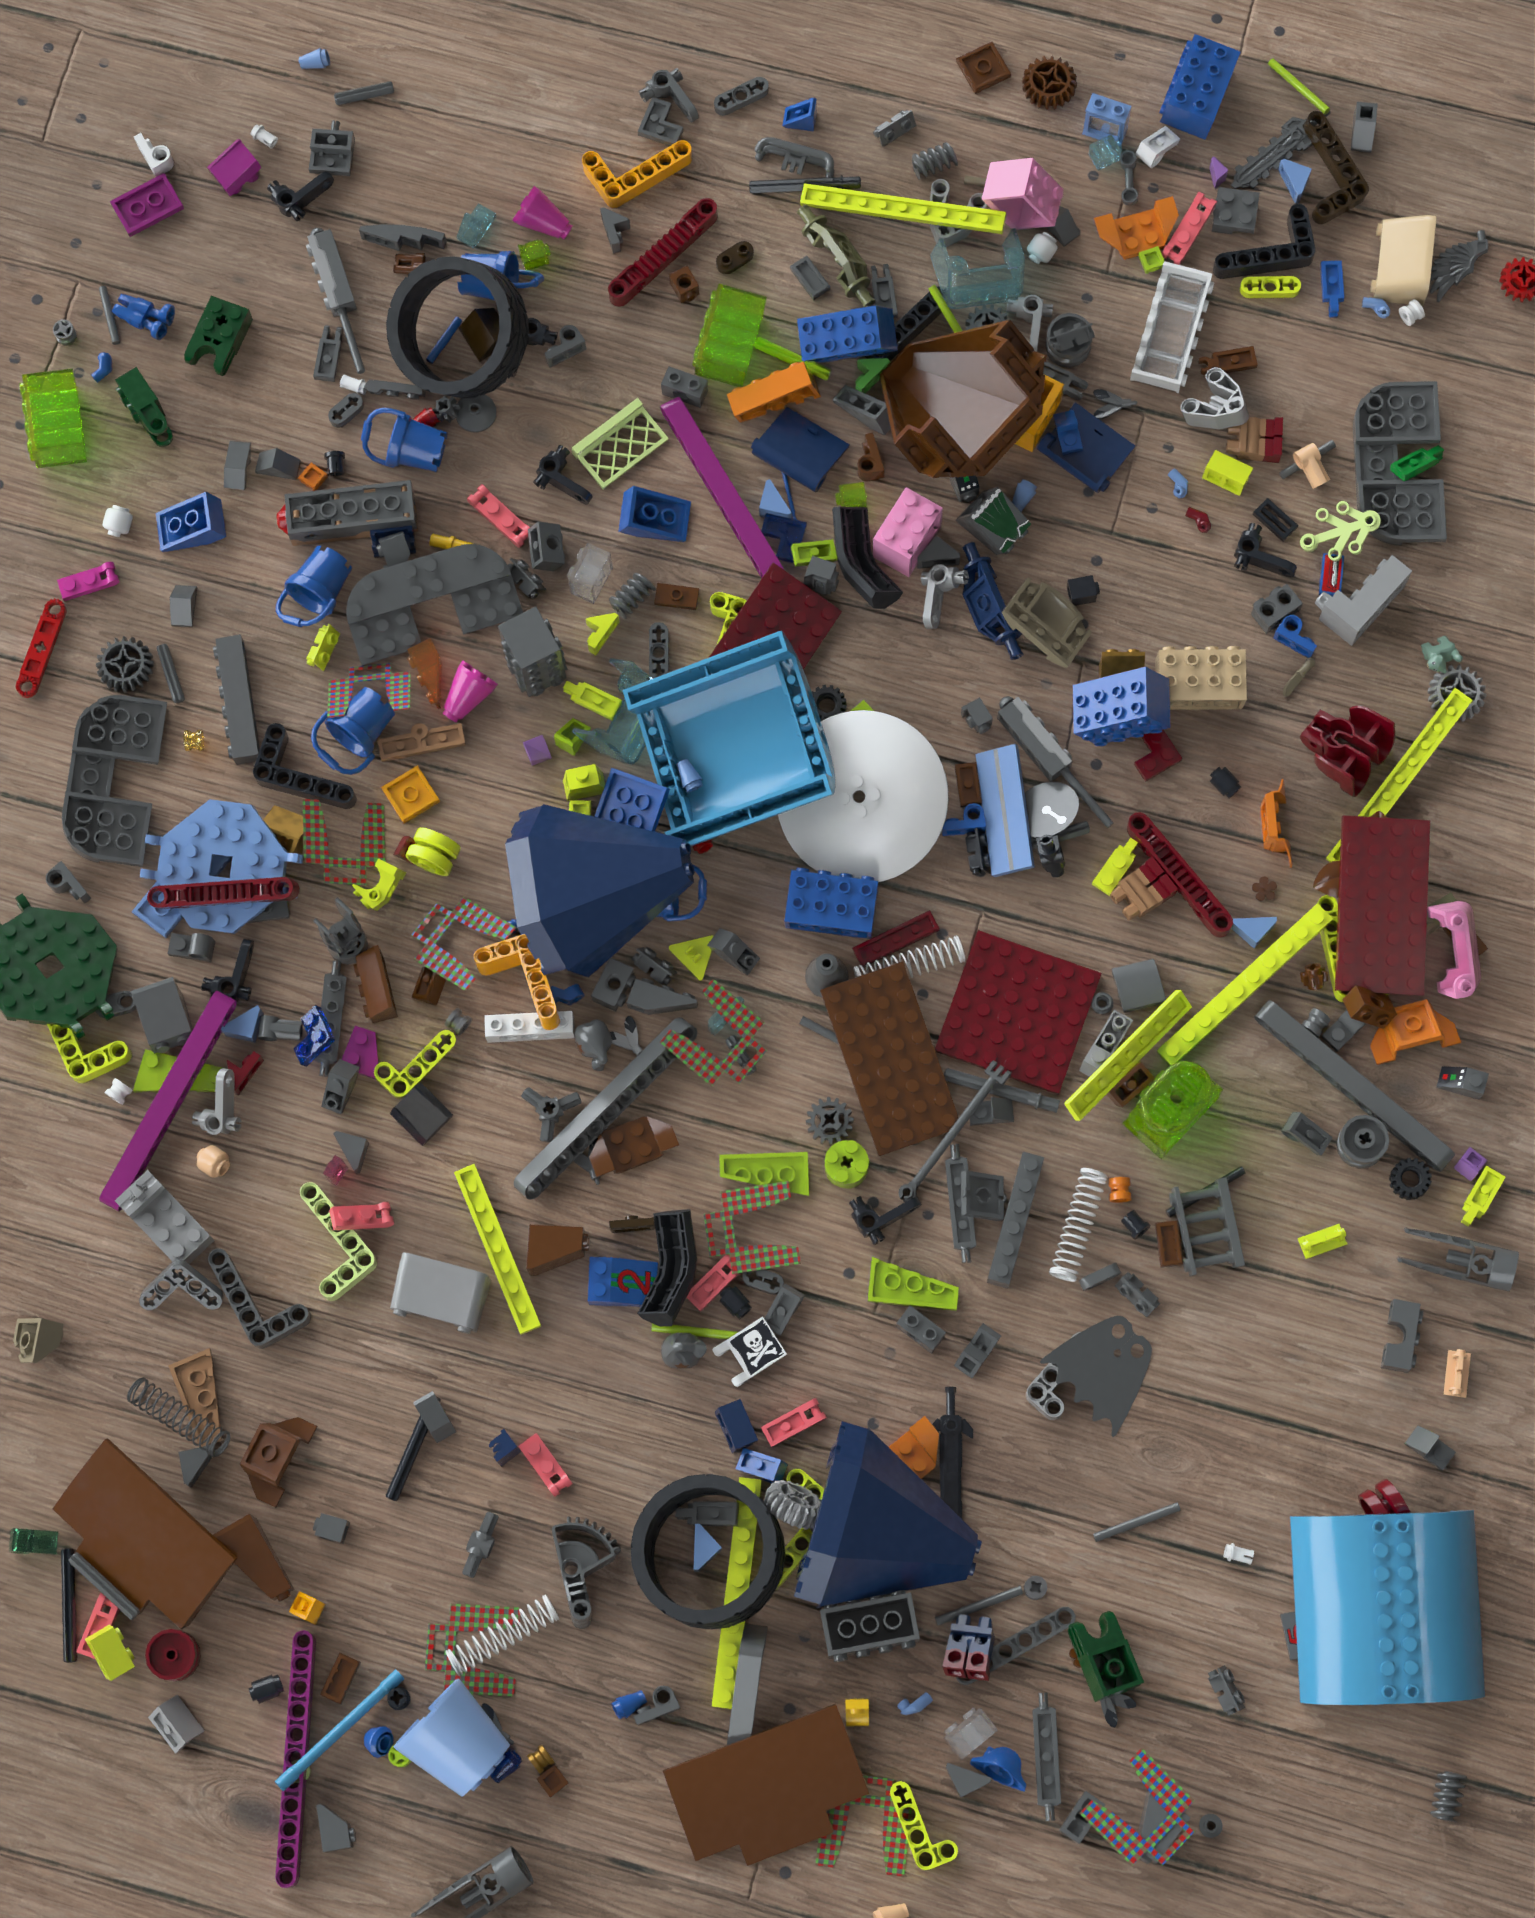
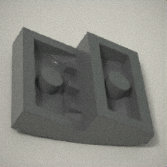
M1154 959L1112 968V975L1124 1013L1160 1005L1166 1000Z

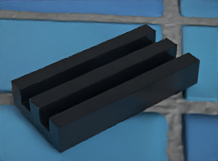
M1269 498L1255 509L1252 514L1282 542L1299 526ZM1265 506L1269 507V508H1270L1276 515H1278L1286 524H1288V525L1290 526V528L1288 529L1282 522H1280L1279 519H1278L1275 515H1273L1272 513H1270V512L1265 508Z

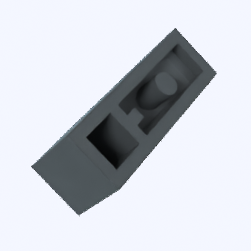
M847 385L834 397L833 402L870 429L886 435L891 429L885 402Z

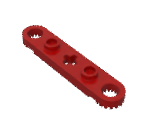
M50 599L44 605L43 613L40 616L15 687L19 695L24 698H31L38 692L66 616V606L59 599ZM58 605L61 607L59 614H50V609L53 606ZM44 644L46 650H41L39 653L36 647ZM26 682H31L33 684L32 689L28 692L22 691V685Z

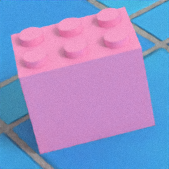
M1034 158L991 162L982 200L992 210L1005 211L1007 214L1005 223L1012 230L1055 226L1059 214L1063 188Z
M906 487L873 538V557L910 577L917 566V557L934 539L941 528L943 507Z

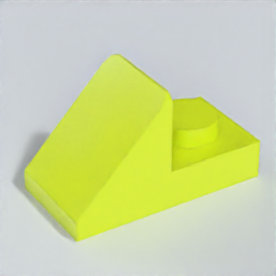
M611 613L586 618L587 626L596 631V633L592 632L587 640L589 652L595 656L620 623L618 614Z

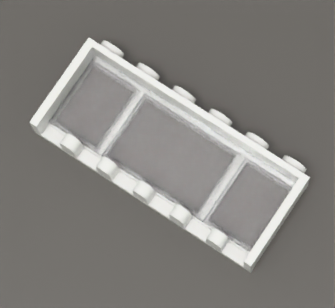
M1164 261L1130 381H1139L1173 390L1179 393L1180 386L1185 387L1188 377L1187 374H1184L1185 369L1191 366L1193 356L1190 355L1191 349H1196L1198 337H1195L1196 331H1201L1204 319L1200 317L1202 312L1206 313L1209 304L1206 296L1212 293L1214 282H1211L1212 273Z

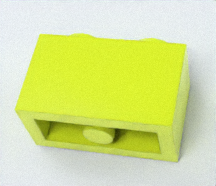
M107 1625L87 1637L85 1641L106 1679L112 1681L135 1667L132 1662L135 1658L129 1647L125 1649L122 1643L124 1637L119 1628L114 1629L113 1626Z

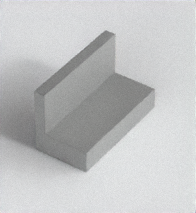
M178 1695L159 1705L148 1717L175 1754L181 1751L189 1741L204 1732V1729Z

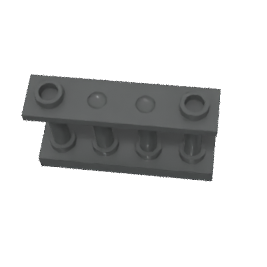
M1227 1178L1215 1180V1185H1212V1188L1181 1194L1179 1186L1172 1188V1193H1169V1200L1171 1206H1175L1186 1258L1183 1259V1267L1185 1272H1189V1277L1197 1275L1196 1268L1225 1262L1232 1264L1233 1268L1244 1266L1245 1262ZM1213 1196L1219 1200L1220 1207H1217L1216 1210L1184 1215L1182 1202ZM1217 1218L1223 1220L1224 1229L1222 1231L1189 1237L1187 1224ZM1221 1240L1228 1243L1229 1250L1225 1254L1198 1259L1193 1258L1191 1246Z

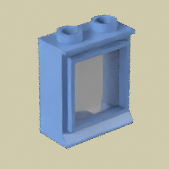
M1092 93L1085 110L1086 115L1082 134L1121 147L1128 130L1131 106Z

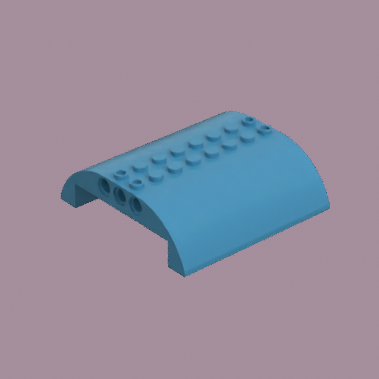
M778 631L623 690L628 710L637 714L657 784L670 789L664 805L671 830L665 832L666 835L685 839L690 846L826 798L835 793L836 783L833 762L813 694L801 663L783 631ZM685 759L689 760L703 779L701 781L703 786L690 793L683 789L676 765Z
M1474 1510L1341 1516H1290L1300 1703L1379 1705L1451 1702L1485 1697Z

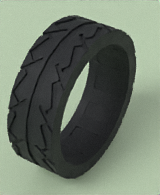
M455 256L440 257L436 260L432 259L420 264L408 274V278H404L397 287L390 302L391 308L388 309L386 331L392 358L403 375L413 384L426 391L462 399L485 395L496 390L506 382L507 378L511 377L518 368L525 353L524 348L527 345L529 327L523 298L515 285L502 272L486 264ZM473 275L481 280L490 290L497 304L500 326L497 344L487 362L473 375L462 380L446 382L433 374L419 352L416 340V324L419 311L425 299L440 283L455 276Z
M713 1474L691 1475L665 1486L643 1508V1512L640 1513L633 1530L631 1563L639 1587L647 1599L664 1614L690 1627L711 1628V1630L729 1628L744 1622L759 1612L776 1591L782 1578L785 1563L784 1536L776 1516L771 1514L764 1501L745 1485L726 1476ZM705 1495H722L735 1498L750 1508L757 1518L762 1531L764 1547L762 1562L757 1576L742 1595L724 1606L707 1610H695L676 1604L668 1597L660 1585L655 1571V1543L661 1527L676 1508L692 1499Z

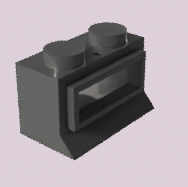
M812 556L804 576V585L814 592L831 595L832 591H836L839 583V572H836V563Z

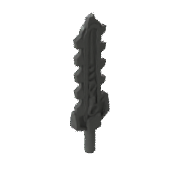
M1292 117L1281 127L1282 135L1278 139L1272 137L1267 148L1261 146L1258 148L1259 154L1253 157L1250 155L1246 158L1248 162L1246 165L1236 166V173L1231 187L1234 189L1247 187L1254 189L1258 185L1257 180L1259 178L1266 179L1270 175L1268 172L1270 169L1277 170L1282 159L1290 160L1293 157L1291 152L1294 150L1300 152L1302 149L1305 151L1313 144L1303 128L1306 119ZM1310 121L1314 126L1318 124L1316 121Z

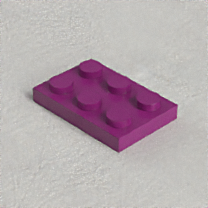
M164 173L110 201L129 237L184 209L183 204Z

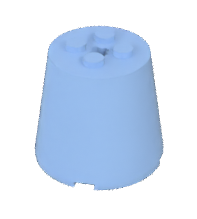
M458 1678L428 1707L431 1712L421 1720L417 1719L393 1747L463 1797L470 1789L474 1791L482 1783L481 1778L487 1779L495 1770L493 1765L496 1767L505 1758L503 1754L510 1744Z

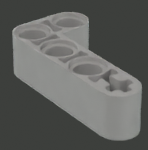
M1048 1363L1027 1388L1026 1399L1046 1418L1056 1420L1061 1417L1064 1411V1404L1053 1393V1390L1059 1384L1056 1381L1048 1382L1045 1379L1047 1372H1054L1056 1375L1058 1373L1057 1365ZM1037 1388L1041 1390L1043 1395L1040 1399H1034L1030 1395V1391ZM1055 1403L1059 1406L1060 1411L1057 1414H1051L1047 1406Z

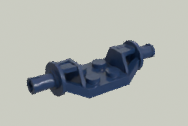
M975 542L967 543L962 549L969 563L964 566L963 570L968 572L969 579H965L968 580V583L964 584L962 595L977 630L992 639L995 645H1005L1011 660L1019 659L1024 655L1017 642L1022 633L1017 629L1012 630L1002 614L1006 605L995 582L997 575L990 565L991 558L980 557ZM978 572L979 579L975 582V573ZM1003 627L1006 632L1000 634L995 629Z

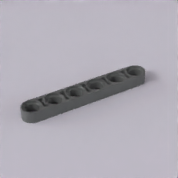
M1061 1607L993 1646L991 1655L993 1663L989 1669L990 1673L1067 1629L1070 1624L1075 1622L1076 1616L1074 1611L1069 1607ZM1062 1611L1069 1612L1072 1617L1071 1622L1068 1624L1061 1623L1058 1618L1059 1613ZM1043 1622L1049 1623L1052 1627L1051 1633L1047 1636L1039 1632V1625ZM1022 1634L1031 1636L1032 1643L1030 1646H1021L1019 1637ZM1003 1645L1010 1646L1012 1649L1011 1657H1001L999 1654L1000 1647ZM956 1677L957 1681L962 1685H970L977 1681V1679L963 1681L960 1677Z

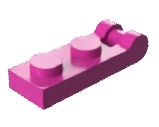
M106 562L102 566L58 579L57 582L62 599L64 601L71 600L119 584L118 575H115L114 572L116 569L114 562ZM106 574L107 578L102 580L101 575Z

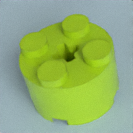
M843 1140L829 1148L825 1155V1173L832 1184L845 1189H851L859 1186L865 1180L869 1169V1158L866 1150L854 1140ZM843 1162H851L850 1168L843 1166Z

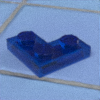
M766 513L761 532L764 536L780 539L776 554L778 560L794 563L791 546L792 544L803 542L807 522Z
M316 1005L301 1018L308 1035L293 1048L300 1065L305 1067L336 1040L322 1008Z

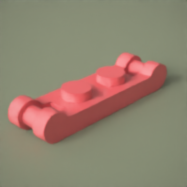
M1200 191L1197 193L1193 203L1162 252L1163 258H1169L1174 261V264L1181 265L1216 207V200L1204 197L1205 194ZM1200 204L1206 207L1204 212L1198 210ZM1175 246L1181 249L1178 254L1172 251Z
M481 484L477 488L478 491L474 495L471 494L467 501L514 545L521 548L524 545V541L529 538L528 529L530 527L523 523ZM484 497L487 501L482 505L479 501ZM518 530L522 531L518 536L515 535Z

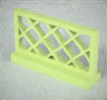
M637 398L574 445L571 453L583 464L599 486L605 489L663 445L669 438ZM640 414L647 420L646 427L634 426L635 418ZM622 428L631 429L630 440L618 438V431ZM633 430L646 431L645 442L632 440ZM648 431L658 433L662 439L656 443L647 442ZM614 441V452L601 451L602 443ZM617 442L629 443L628 454L616 452ZM632 444L644 445L643 453L641 455H632ZM589 453L598 454L597 464H589L584 457ZM601 454L613 456L612 466L600 465ZM615 456L628 458L627 465L624 468L614 467ZM599 469L611 470V477L603 482L598 476Z

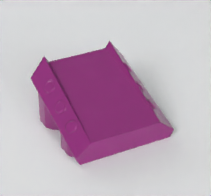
M237 139L207 169L231 197L233 194L239 193L246 182H255L259 178L261 166L242 141Z

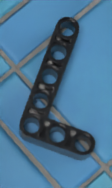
M1294 204L1289 210L1287 226L1291 243L1221 253L1215 258L1213 266L1214 275L1219 279H1227L1309 266L1315 255V244L1307 208L1302 204ZM1293 215H1299L1301 218L1297 219ZM1297 234H1303L1305 237H1299ZM1301 253H1308L1309 256H1303ZM1285 255L1288 259H1283L1280 256ZM1265 258L1268 262H1263L1260 259ZM1240 261H1245V262H1247L1248 264H1247V265H1242V264H1240L1239 262H1240ZM1220 264H1224V265H1226L1227 267H1226V268H1222V267H1220L1219 265H1220Z
M938 286L939 292L948 304L947 290ZM930 291L894 324L896 339L900 340L897 342L898 351L887 352L883 356H877L876 354L865 356L867 359L887 358L891 361L942 313ZM921 311H926V312H928L929 314H927V315H921L920 312H921ZM912 325L914 328L907 329L905 326Z
M273 723L268 726L253 768V775L260 786L306 799L319 800L321 803L343 809H350L355 806L357 798L351 786L280 767L289 737L283 725ZM277 732H281V733H282V736H281L280 738H278V739H274V738H273V735H274L275 733H277ZM269 752L276 753L273 758H266ZM262 772H269L266 778L259 777ZM283 777H289V781L287 783H280V780ZM305 782L310 783L307 789H300L301 784ZM329 788L330 792L328 794H320L322 789ZM343 794H351L348 800H341Z

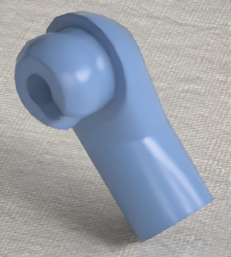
M1363 297L1362 308H1372L1380 318H1386L1390 315V308L1383 299Z
M1174 468L1168 473V476L1175 482L1173 493L1177 498H1183L1188 492V480Z
M925 1692L911 1704L908 1699H903L897 1707L902 1711L901 1714L910 1715L922 1711L933 1699Z

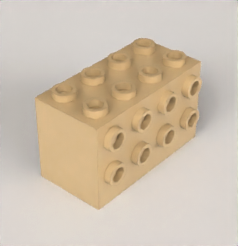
M1168 646L1158 651L1155 659V672L1169 678L1170 710L1243 708L1247 700L1246 649H1240L1239 646H1230L1227 649H1218L1217 646L1197 649V647L1188 646L1184 647V650H1175V647Z

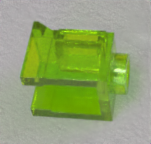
M537 239L525 243V245L518 244L519 255L525 270H532L549 264L548 256L551 255L547 243L543 244L542 240Z
M864 482L839 485V493H835L836 505L866 507Z

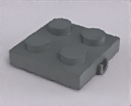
M967 1170L961 1172L962 1216L994 1221L1004 1220V1203L1007 1200V1196L1004 1194V1176Z

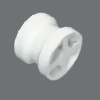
M1415 299L1410 301L1408 306L1399 308V314L1408 326L1413 325L1415 320L1425 317L1423 307Z
M115 1078L112 1082V1087L107 1089L105 1094L123 1105L125 1097L131 1094L133 1090Z

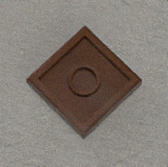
M989 42L956 58V63L975 94L1011 78V72L993 42Z

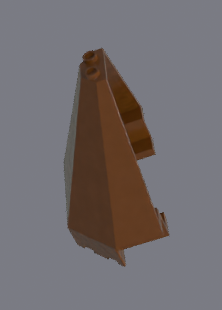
M1011 320L907 344L880 374L895 446L919 473L931 478L985 476L1042 415L1043 405H1041V396L1044 393L1045 385L1043 370L1047 355L1034 351V348Z

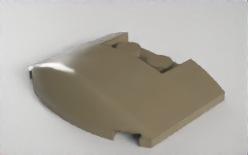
M1027 578L1005 607L1002 614L1012 630L1017 629L1047 655V660L1067 668L1091 635V630H1085L1082 623L1084 617L1064 595L1043 582L1039 585L1030 582L1032 578Z

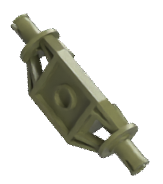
M808 205L800 207L797 214L806 224L802 229L803 236L808 237L814 247L823 248L825 246L828 250L832 251L837 264L843 267L836 279L845 289L846 297L852 298L857 296L863 307L872 306L876 300L873 299L866 289L871 282L869 277H867V265L847 236L827 226V218L824 215L815 217Z

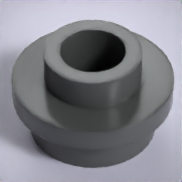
M1097 993L1092 999V1008L1098 1014H1107L1113 1008V999L1107 993ZM1105 1001L1106 1006L1100 1007L1098 1002Z
M1214 1814L1204 1815L1199 1822L1200 1832L1208 1838L1218 1836L1222 1831L1221 1819ZM1209 1821L1215 1824V1828L1212 1831L1207 1828Z

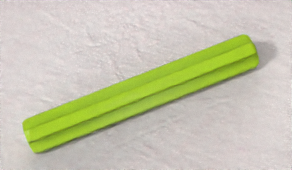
M758 337L755 341L754 346L756 349L786 363L803 362L801 355L764 338ZM804 361L813 375L823 380H828L831 374L829 368L818 363Z

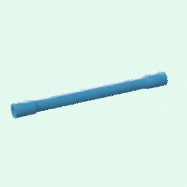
M396 1669L389 1674L341 1722L292 1767H289L274 1781L276 1785L284 1792L299 1778L300 1774L392 1689H395L404 1680V1677Z

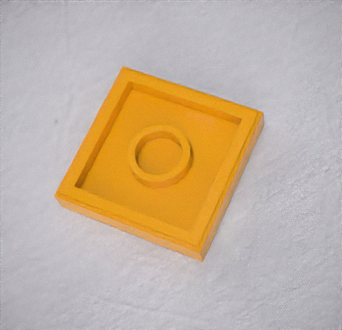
M418 765L381 787L403 824L440 802Z

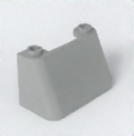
M403 1252L390 1309L394 1310L393 1314L402 1317L414 1313L452 1323L458 1327L457 1331L470 1334L471 1331L477 1332L491 1285V1279L487 1274Z

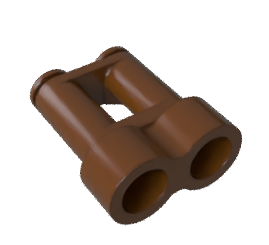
M416 253L415 255L396 254V265L393 266V272L409 274L420 264L425 263V253ZM402 262H411V266H405L400 264Z

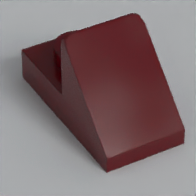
M255 1051L244 1058L242 1068L227 1060L228 1069L234 1072V1093L238 1096L264 1062L261 1055Z

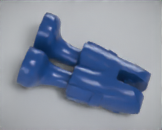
M121 294L118 298V301L123 306L115 304L112 309L113 314L125 320L128 324L140 330L144 328L150 330L151 336L157 340H161L166 335L167 326H171L175 316V307L171 304H165L159 310L154 308L153 302L126 294ZM153 317L159 321L153 322L147 318Z

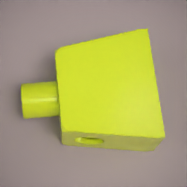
M596 764L565 771L563 784L567 801L603 793L605 787L604 776Z

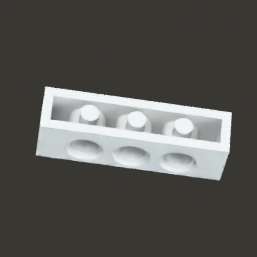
M572 1011L558 1012L560 1024L554 1030H545L541 1026L537 1013L485 1015V1038L488 1043L575 1038L574 1015Z

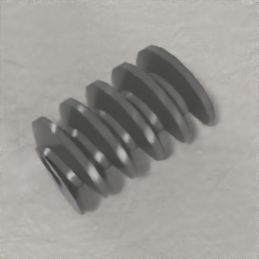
M947 142L943 143L942 147L940 145L935 146V151L932 148H929L927 153L921 151L920 157L916 153L912 155L913 169L919 180L920 173L925 178L928 177V170L934 175L936 167L942 172L944 164L948 169L951 168L950 162L958 166L956 154Z
M634 573L633 579H628L627 585H622V591L617 590L615 592L616 597L611 596L609 602L620 617L627 619L624 612L632 614L630 606L638 608L636 601L639 600L643 603L642 595L644 594L649 597L648 589L650 588L655 591L656 588L646 577L639 573Z
M1444 1771V1773L1437 1774V1778L1443 1782L1435 1784V1787L1440 1789L1441 1792H1434L1433 1794L1439 1801L1432 1802V1806L1438 1810L1431 1811L1430 1815L1437 1819L1459 1823L1453 1819V1817L1461 1815V1813L1455 1810V1807H1462V1804L1456 1799L1464 1797L1458 1789L1466 1787V1785L1459 1781L1460 1779H1467V1776Z

